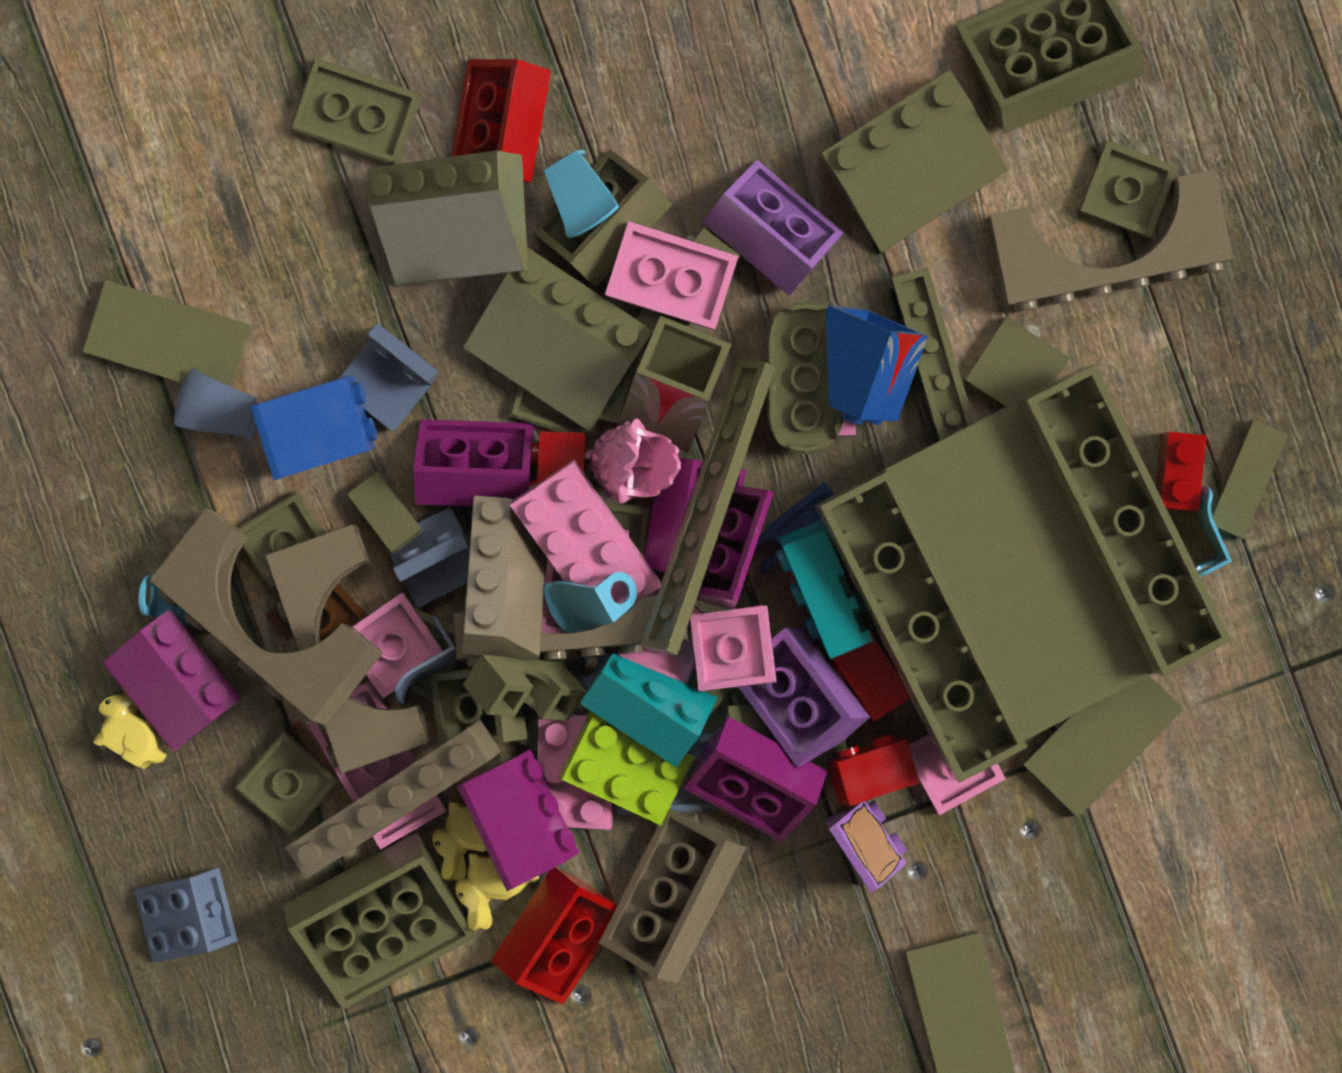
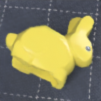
M125 692L112 695L100 703L98 711L106 719L101 726L100 733L93 741L94 744L105 749L109 748L122 756L124 760L143 769L151 763L157 764L165 760L167 755L165 750L160 748V736L146 718L137 713V707Z
M449 802V814L445 820V829L433 830L431 838L437 853L444 858L441 869L442 879L458 881L464 879L467 873L464 854L467 851L486 852L487 849L467 806H464L461 802Z
M470 851L467 879L456 881L454 886L460 902L469 908L467 917L468 928L474 931L479 928L489 929L493 922L488 906L490 900H508L522 892L528 883H535L539 880V876L506 891L490 855L483 852Z

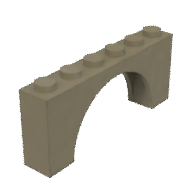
M1215 169L1179 176L1173 180L1171 185V213L1160 239L1143 257L1119 267H1086L1060 256L1039 235L1030 217L1028 207L990 215L986 221L1004 308L1014 306L1015 312H1022L1038 308L1037 301L1051 298L1052 305L1074 301L1075 293L1089 291L1090 297H1096L1112 293L1111 286L1126 283V288L1129 290L1148 286V279L1163 276L1164 282L1186 278V271L1200 268L1201 275L1224 270L1223 263L1232 260L1233 255Z
M206 508L150 579L160 589L157 595L170 606L175 608L179 605L187 613L183 617L192 626L201 631L203 628L208 630L213 635L210 641L217 648L227 654L232 651L238 656L240 660L237 662V665L253 677H256L257 674L267 682L264 688L271 695L281 701L286 698L292 703L294 707L291 711L300 720L309 725L312 721L327 725L379 659L383 651L357 629L343 623L320 643L298 652L272 653L255 644L241 628L231 601V576L234 563L248 537L224 516Z
M349 525L265 555L268 561V565L264 566L267 581L270 587H277L281 599L276 602L278 613L283 623L289 622L293 637L289 638L292 653L308 649L320 643V621L330 594L344 577L358 567L370 562L358 526ZM350 695L327 725L317 723L321 732L327 731L331 745L326 747L333 768L339 767L341 774L433 742L421 706L401 710L381 709L362 703Z

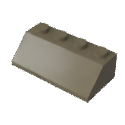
M474 496L462 654H483L539 660L545 554L510 507V503L514 499Z
M669 808L662 825H658L599 944L655 978L678 983L747 847L719 831Z

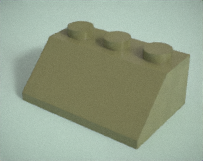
M611 149L592 169L613 195L619 208L590 230L578 236L567 238L558 207H556L533 231L539 239L594 288L614 268L628 221L651 228L673 205L647 176Z

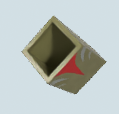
M660 316L634 376L618 424L624 425L626 421L631 423L633 419H639L646 431L666 436L671 440V444L676 445L683 451L689 452L732 344Z

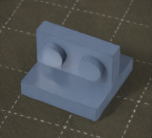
M451 506L419 522L418 525L424 532L394 555L386 546L396 566L393 569L399 581H404L417 608L467 584L470 542Z

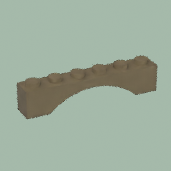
M657 595L644 596L632 609L624 613L615 622L592 630L572 634H548L541 632L540 655L543 654V661L566 659V652L581 651V657L583 658L604 656V649L619 648L620 654L641 653L642 646L640 644ZM465 612L453 613L457 659L467 661V667H473L481 655L462 654ZM688 625L682 642H689Z
M478 720L383 784L303 834L285 848L305 879H307L478 769L501 751L481 720Z

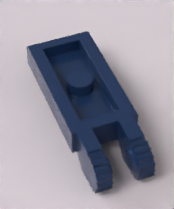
M824 481L765 528L766 531L759 536L754 553L761 549L763 544L770 538H773L782 549L778 540L779 537L819 520L821 521L814 505L835 495L828 484ZM777 554L768 556L761 562L758 569L762 574L779 562Z

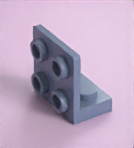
M377 323L368 334L371 337L369 342L340 378L354 375L355 382L360 381L365 391L366 403L363 404V408L391 431H395L441 373Z
M219 868L206 870L183 879L145 886L135 890L153 962L208 953L238 941Z

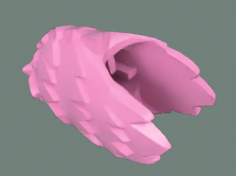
M633 419L631 423L626 421L624 425L605 432L596 440L593 449L588 450L585 456L590 460L588 469L593 472V479L604 488L605 496L611 500H618L619 503H625L633 497L646 498L657 496L661 493V490L673 484V480L681 469V461L678 457L679 448L671 444V440L668 437L646 431L639 419Z

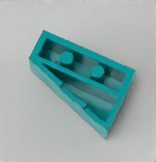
M819 520L779 537L778 540L782 549L776 551L784 573L791 570L796 583L791 585L790 589L798 607L804 604L810 617L804 619V623L812 641L819 638L830 659L873 642L869 630L864 626L858 611L859 606L855 597L852 596L844 576L845 573L821 521Z
M612 653L591 682L580 704L677 767L699 738L718 697L704 691H699L695 687Z

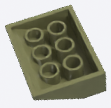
M1011 0L955 24L987 102L1004 134L1144 75L1143 48L1115 0Z
M950 69L823 151L819 158L880 253L888 250L1008 171L973 104Z
M490 151L368 168L370 209L395 285L528 271L522 155L503 151Z
M527 247L528 271L508 273L463 349L589 433L633 367H635L644 354L653 330Z
M417 832L283 904L289 932L343 1010L476 938L474 931L468 928L467 918L446 880L442 879L438 865Z

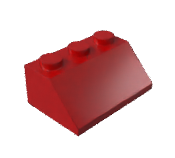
M468 59L451 157L490 151L522 155L523 182L531 183L540 132L542 130L551 70L519 59Z
M555 867L549 870L501 943L491 962L514 983L564 1005L602 945L599 944V941L618 904L576 876Z

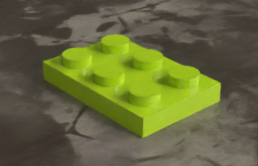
M590 711L558 777L656 824L662 825L694 760V756L686 753L677 767H675Z

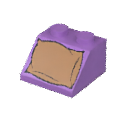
M874 800L869 804L864 801L852 806H846L825 820L827 827L871 893L881 887L907 864L902 857V854L907 852V849L895 832L891 835L887 834L881 825V822L886 820V817Z

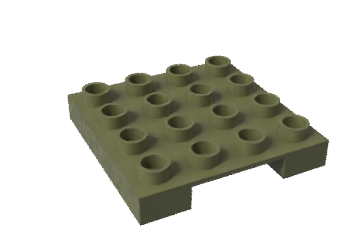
M1096 365L1084 366L814 505L950 777L958 783L1026 749L1025 740L1153 673L1165 676L1232 641Z

